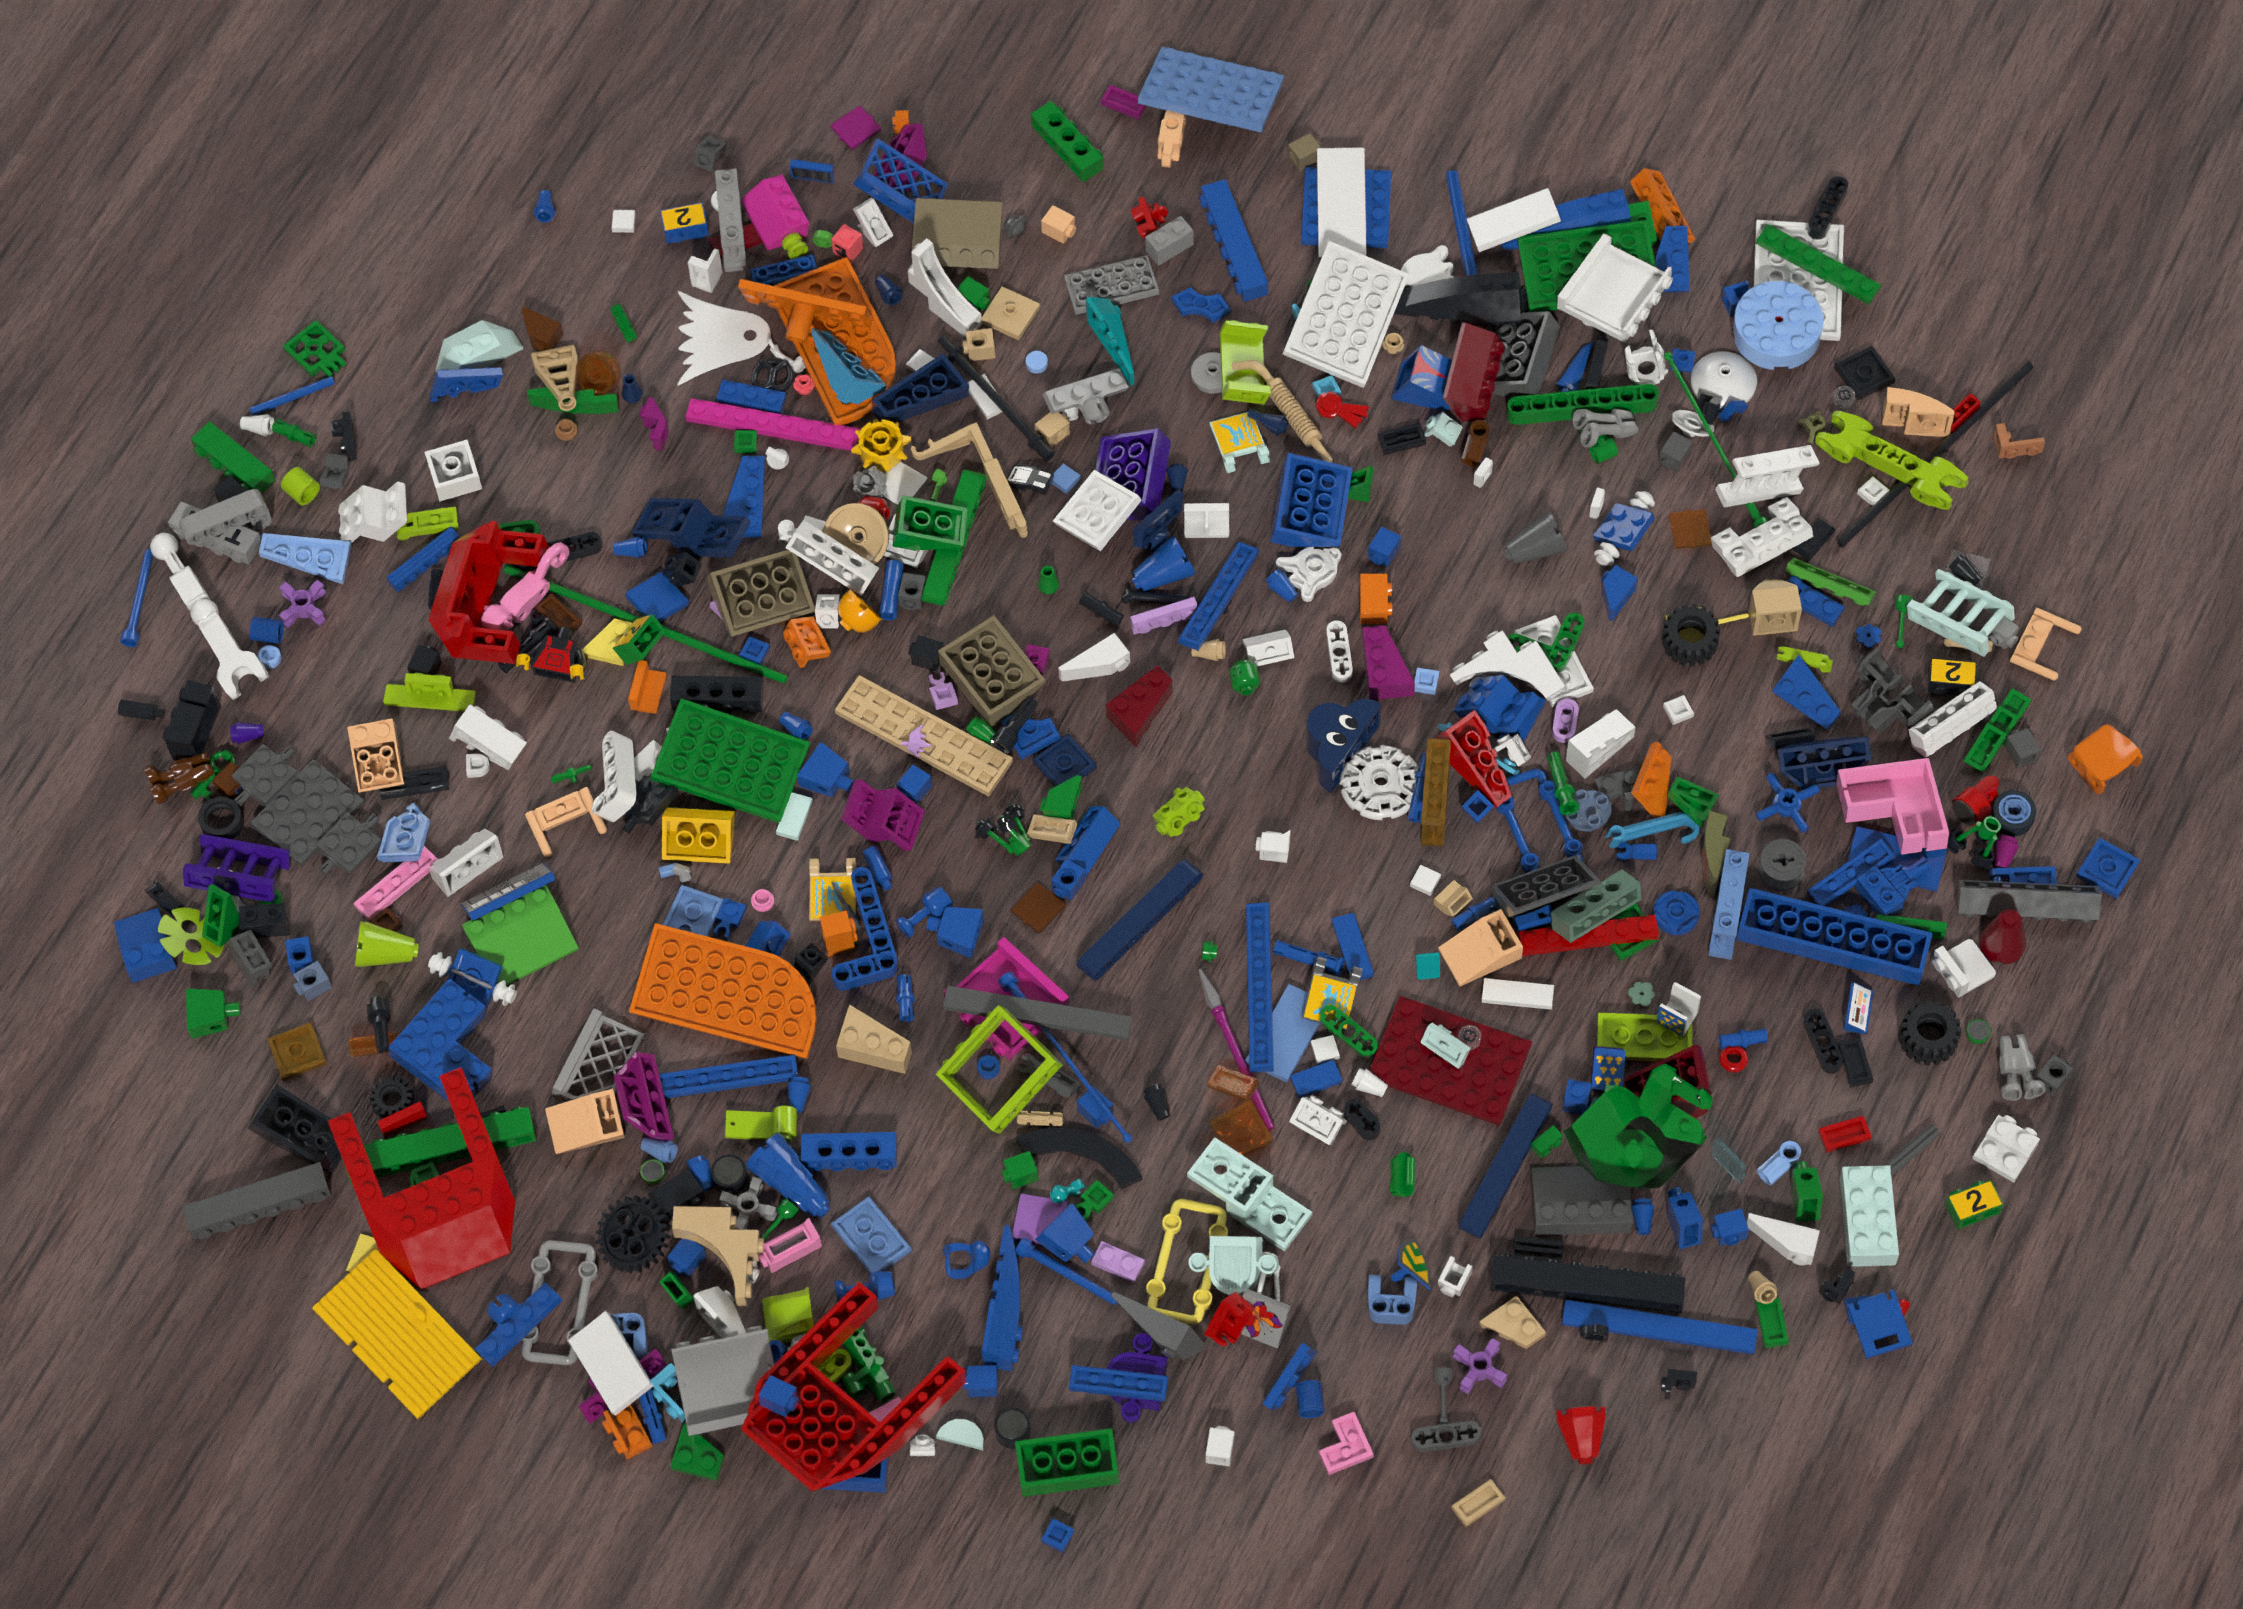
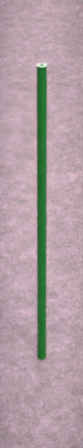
M508 564L504 569V573L521 580L528 573ZM549 581V591L627 622L634 623L636 619L641 618ZM664 627L666 631L662 636L780 683L786 684L788 676Z

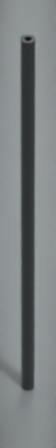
M2030 362L2023 365L1923 460L1930 463L1934 457H1940L2034 368ZM1900 481L1837 540V544L1843 548L1905 490L1909 484Z

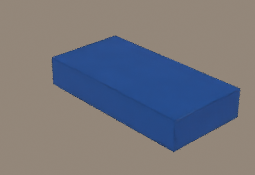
M1334 1060L1290 1075V1080L1299 1099L1341 1084L1343 1081Z

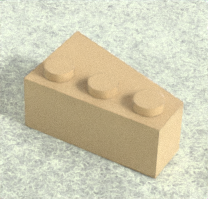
M849 1005L836 1045L838 1057L905 1074L912 1054L910 1041Z

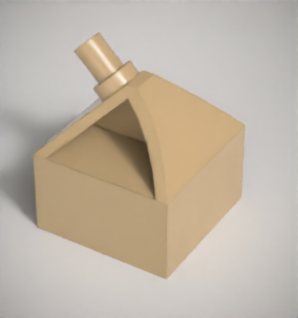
M1764 580L1752 590L1748 613L1753 636L1798 631L1802 608L1797 585L1782 580Z

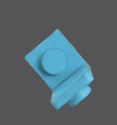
M670 1363L650 1380L653 1384L651 1391L658 1403L662 1401L667 1406L665 1408L667 1413L674 1420L678 1418L683 1423L686 1420L683 1410L665 1392L666 1389H672L678 1382L676 1369Z

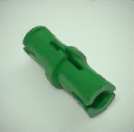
M276 419V422H273L272 431L287 437L291 442L296 441L309 448L316 442L315 434L300 429L301 427L296 424L291 425L280 419Z

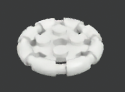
M1380 745V747L1376 748L1369 746L1359 750L1355 756L1351 757L1349 763H1345V768L1340 775V785L1343 787L1341 793L1345 802L1352 810L1356 809L1360 812L1361 816L1373 820H1382V818L1387 817L1394 819L1410 810L1416 782L1414 776L1419 768L1412 757L1404 755L1402 750L1396 747ZM1381 756V759L1373 760V757ZM1396 760L1400 762L1398 767L1392 764ZM1358 765H1359V766H1361V765L1364 766V768L1362 769V771L1359 770V769L1356 768V767H1357ZM1407 776L1411 780L1404 781V777ZM1382 777L1387 780V783L1385 785H1378L1375 783V780ZM1354 782H1358V786L1352 787L1351 784ZM1401 793L1407 796L1404 800L1400 798ZM1363 797L1367 801L1366 805L1361 802ZM1389 803V808L1381 809V804Z

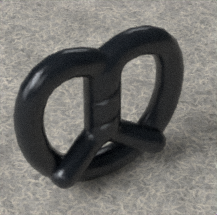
M780 358L761 359L752 372L751 384L761 388L785 391L793 383V368L788 360ZM765 367L769 370L767 383L759 384L757 380L759 372ZM785 368L787 380L784 384L777 385L778 371Z

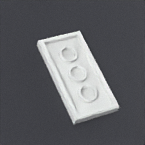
M1548 188L1467 219L1479 252L1561 221Z
M1554 615L1517 629L1515 633L1552 646L1561 628V624L1557 616ZM1563 638L1559 641L1564 647L1571 645L1568 638ZM1575 651L1565 670L1557 672L1567 690L1551 699L1549 703L1553 708L1562 699L1574 700L1593 692L1594 688ZM1559 652L1557 659L1553 661L1554 664L1561 662L1562 653Z
M607 1311L568 1340L612 1414L617 1415L653 1387L649 1377Z

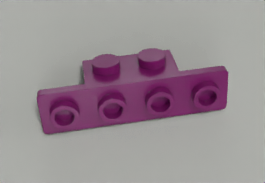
M656 1349L639 1360L642 1368L646 1370L649 1379H652L667 1367L659 1351ZM589 1378L587 1382L596 1393L581 1403L579 1409L587 1422L592 1423L602 1416L604 1411L610 1409L592 1379Z

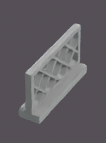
M593 1008L553 1086L552 1096L559 1099L563 1097L571 1101L610 1089L616 1092L615 1082L613 1085L604 1087L600 1077L610 1073L615 1076L616 1071H619L623 1065L614 1067L610 1057L622 1053L625 1064L637 1051L644 1034L603 1016L601 1011ZM603 1023L613 1027L615 1034L603 1038L600 1032ZM629 1034L637 1038L633 1045L624 1047L620 1037ZM617 1038L621 1049L608 1053L605 1042ZM601 1043L605 1054L593 1058L590 1052L591 1047ZM607 1058L611 1069L598 1073L595 1062ZM591 1063L595 1074L582 1077L580 1072L581 1066ZM597 1078L600 1089L588 1092L584 1082ZM581 1083L585 1094L574 1096L568 1092L571 1086Z

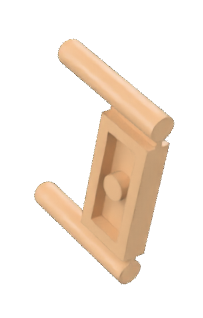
M2036 607L2010 662L2055 681L2058 678L2057 672L2035 662L2053 625L2075 634L2081 632V626Z
M588 787L525 814L545 858L551 857L552 851L543 831L559 826L587 812L590 813L600 834L607 832V827L602 817L592 813L594 799Z

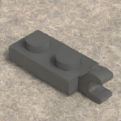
M1026 1053L1022 1055V1059L1027 1061L1028 1066L1021 1063L1017 1066V1069L1023 1073L1030 1071L1032 1075L1044 1060L1039 1062L1033 1055ZM1058 1070L1045 1085L1055 1089L1059 1095L1069 1098L1079 1091L1082 1083Z

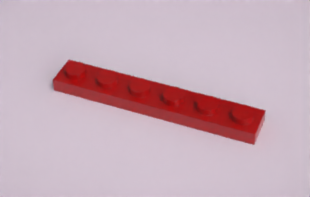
M1655 914L1607 920L1571 943L1555 932L1552 927L1517 932V937L1523 946L1522 956L1609 946L1611 944L1659 939Z

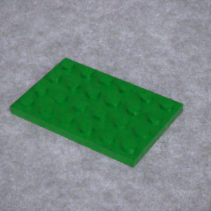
M1647 220L1518 237L1517 243L1529 312L1560 310L1557 308L1558 295L1603 234L1611 237L1612 246L1656 268Z
M681 698L650 780L664 785H675L679 790L779 823L793 792L797 775L803 765L810 742Z

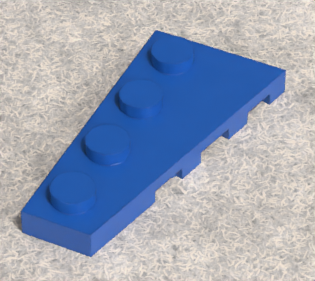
M742 456L723 516H746L751 521L743 537H762L765 456Z

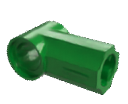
M1606 435L1599 436L1596 444L1589 447L1591 457L1596 464L1618 456V449L1614 440L1611 437L1607 438Z

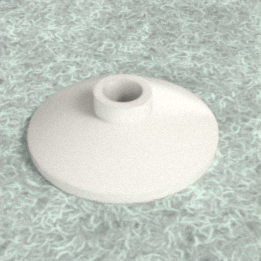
M1677 410L1673 413V422L1683 430L1685 435L1690 437L1695 435L1709 436L1698 414L1695 412ZM1712 424V425H1709V427L1711 428L1712 432H1714V426H1713V424Z

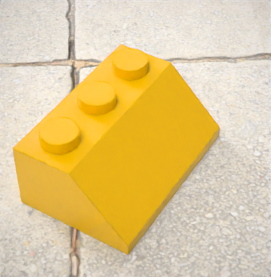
M667 807L662 816V860L731 863L735 811Z

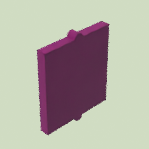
M860 105L830 125V128L839 136V140H843L851 150L881 131V127L873 120V116L869 115Z

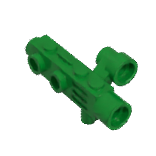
M860 1326L843 1343L859 1371L855 1374L853 1372L846 1374L841 1378V1381L846 1388L845 1392L853 1400L862 1396L866 1392L865 1386L868 1385L879 1403H885L891 1400L896 1395V1392L882 1367L884 1359L881 1356H877L876 1349L869 1345L866 1340L865 1331Z

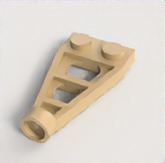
M570 345L531 353L536 374L555 396L559 407L564 411L572 410L576 406L574 395L579 366L575 346ZM567 367V371L553 374L549 372L551 369ZM569 381L568 384L555 385L557 382ZM570 398V401L563 402L564 399Z

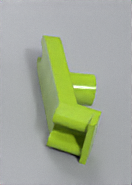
M1789 647L1778 648V652L1783 653L1777 654L1778 660L1793 663L1799 654L1807 666L1819 668L1821 672L1831 673L1833 660H1830L1828 655Z

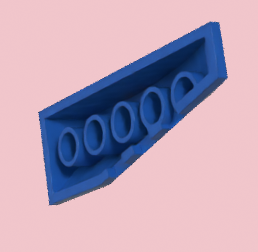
M1623 189L1556 205L1560 222L1523 236L1631 222L1629 206ZM1517 238L1500 244L1502 249H1518Z
M1005 1225L1000 1247L1001 1260H998L996 1267V1279L998 1281L994 1280L993 1296L989 1304L982 1356L984 1366L996 1365L999 1370L1013 1371L1014 1363L1018 1364L1020 1349H1016L1017 1341H1022L1023 1327L1020 1326L1021 1294L1016 1250L1010 1226Z

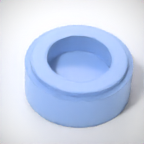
M1033 351L1027 355L1026 367L1030 372L1038 374L1046 370L1048 360L1043 352Z
M267 645L259 650L258 659L265 668L271 669L280 664L281 654L277 647Z

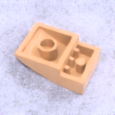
M1887 387L1882 411V425L1904 427V434L1949 436L1954 410L1924 394Z

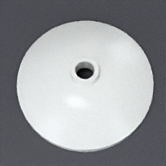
M1714 352L1704 356L1695 364L1691 373V388L1697 399L1699 400L1702 392L1722 398L1719 410H1724L1731 401L1749 402L1757 386V376L1752 365L1742 356L1731 352Z

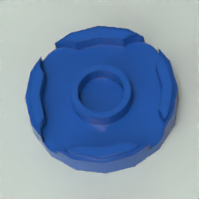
M1672 890L1662 894L1656 900L1653 909V915L1656 914L1657 926L1665 933L1672 935H1683L1692 931L1700 917V909L1696 899L1684 891L1676 892V890Z

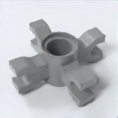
M753 1177L748 1192L741 1194L739 1197L722 1191L719 1199L721 1206L731 1207L739 1211L736 1230H747L749 1221L755 1220L758 1216L772 1222L776 1220L778 1214L776 1207L763 1205L758 1202V1197L763 1189L762 1179ZM746 1204L754 1205L752 1209H743Z

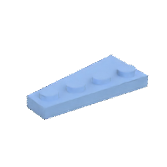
M263 533L259 555L262 558L344 584L352 545L350 541Z

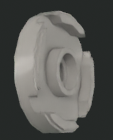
M1205 353L1193 362L1191 379L1202 392L1209 394L1222 392L1220 353Z

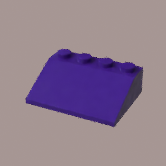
M1159 428L1101 437L1095 470L1134 492L1142 499L1129 515L1128 520H1144L1146 515H1150L1157 506H1160L1171 441Z

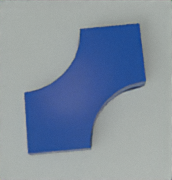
M1188 288L1171 297V301L1182 317L1189 314H1198L1214 323L1231 314V309L1220 294L1206 296L1198 294L1192 288Z

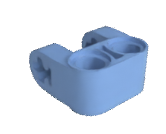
M1369 1275L1368 1315L1373 1322L1403 1325L1411 1322L1415 1310L1417 1280L1414 1277H1405L1404 1296L1380 1294L1381 1275ZM1380 1305L1383 1306L1385 1310L1382 1312H1377L1373 1308L1375 1306ZM1406 1307L1409 1309V1312L1400 1313L1397 1309Z
M637 1313L610 1314L627 1342H634V1354L638 1361L648 1355L647 1332L642 1316ZM633 1324L640 1325L637 1330H629V1327Z

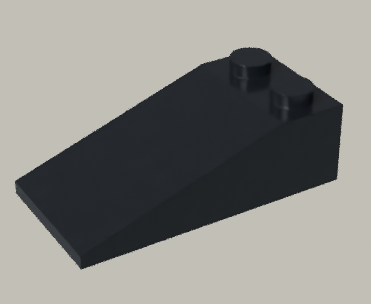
M276 1084L248 1129L268 1142L311 1164L320 1162L323 1170L330 1174L342 1158L328 1120L332 1118Z

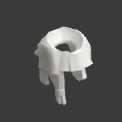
M1649 330L1653 347H1642L1631 353L1630 346H1628L1624 351L1628 376L1631 381L1638 385L1658 384L1668 373V369L1665 368L1664 350L1657 342L1653 330ZM1644 361H1651L1655 364V370L1649 375H1643L1638 371L1639 365Z

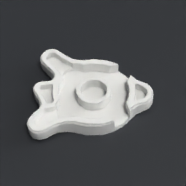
M1441 245L1431 253L1419 254L1408 259L1401 271L1409 274L1404 287L1409 288L1432 281L1453 278L1451 276L1454 269L1451 262H1443L1448 256V248Z
M1308 547L1293 557L1278 558L1276 560V568L1280 571L1291 572L1292 575L1289 577L1293 587L1301 590L1303 601L1310 602L1319 589L1328 586L1335 579L1337 566L1341 560V552L1337 548H1323V550Z

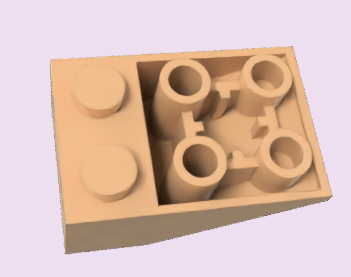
M393 719L347 727L358 792L404 785L399 742Z
M1502 909L1480 918L1438 947V950L1460 987L1522 959L1523 946Z
M613 1089L545 1108L556 1154L625 1138Z

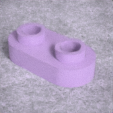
M1562 699L1556 705L1552 735L1556 741L1561 743H1567L1569 739L1575 736L1579 707L1572 699ZM1564 711H1569L1570 714H1569V715H1565L1563 712H1564ZM1561 731H1566L1567 734H1566V735H1563V734H1561L1560 732H1561Z

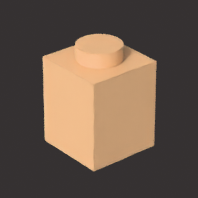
M1052 205L1041 220L1042 233L1064 244L1076 231L1075 216Z

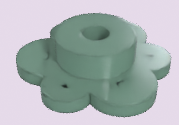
M1636 982L1634 987L1628 990V995L1630 998H1633L1632 1002L1635 1005L1640 1003L1644 1007L1649 1006L1651 999L1655 998V992L1652 991L1653 987L1648 982L1643 984Z

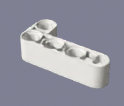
M609 731L602 742L605 790L594 800L592 813L608 821L615 822L634 805L636 800V783L632 740L614 731Z

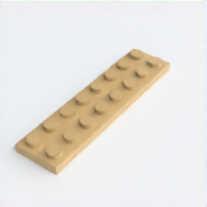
M860 675L835 708V714L914 757L916 755L908 751V745L902 746V741H909L910 733L922 724L923 727L920 733L926 735L922 740L931 744V747L921 748L924 752H919V757L916 758L988 797L1013 763L1011 756Z

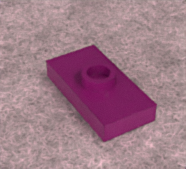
M1109 85L1100 101L1102 106L1138 120L1147 105L1138 104V95Z

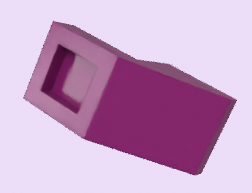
M648 397L646 405L643 404L641 407L640 417L643 420L644 427L652 428L650 440H652L653 448L662 451L669 434L667 421L654 399Z

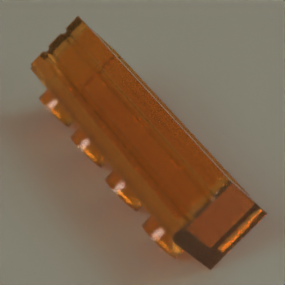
M401 1032L388 1033L389 1046ZM375 1035L348 1039L351 1057L380 1054L377 1052Z

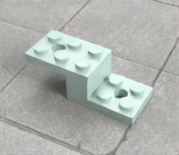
M1215 1137L1187 1173L1189 1179L1226 1202V1213L1284 1252L1312 1216V1211L1273 1187L1272 1174ZM1218 1165H1223L1227 1168V1171L1220 1175L1214 1172V1168ZM1277 1214H1281L1286 1220L1281 1224H1277L1272 1218Z

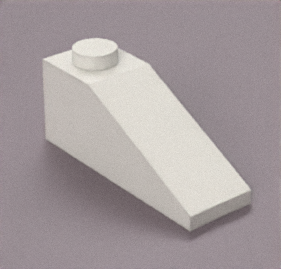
M1113 633L1058 668L1059 679L1061 681L1112 675L1117 671L1124 670L1129 665L1130 652L1116 634Z
M1749 1213L1747 1226L1751 1231L1786 1259L1792 1260L1793 1263L1797 1265L1812 1264L1819 1230Z

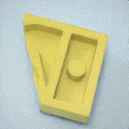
M618 619L612 620L582 649L584 656L624 666L623 660L612 648L633 623Z

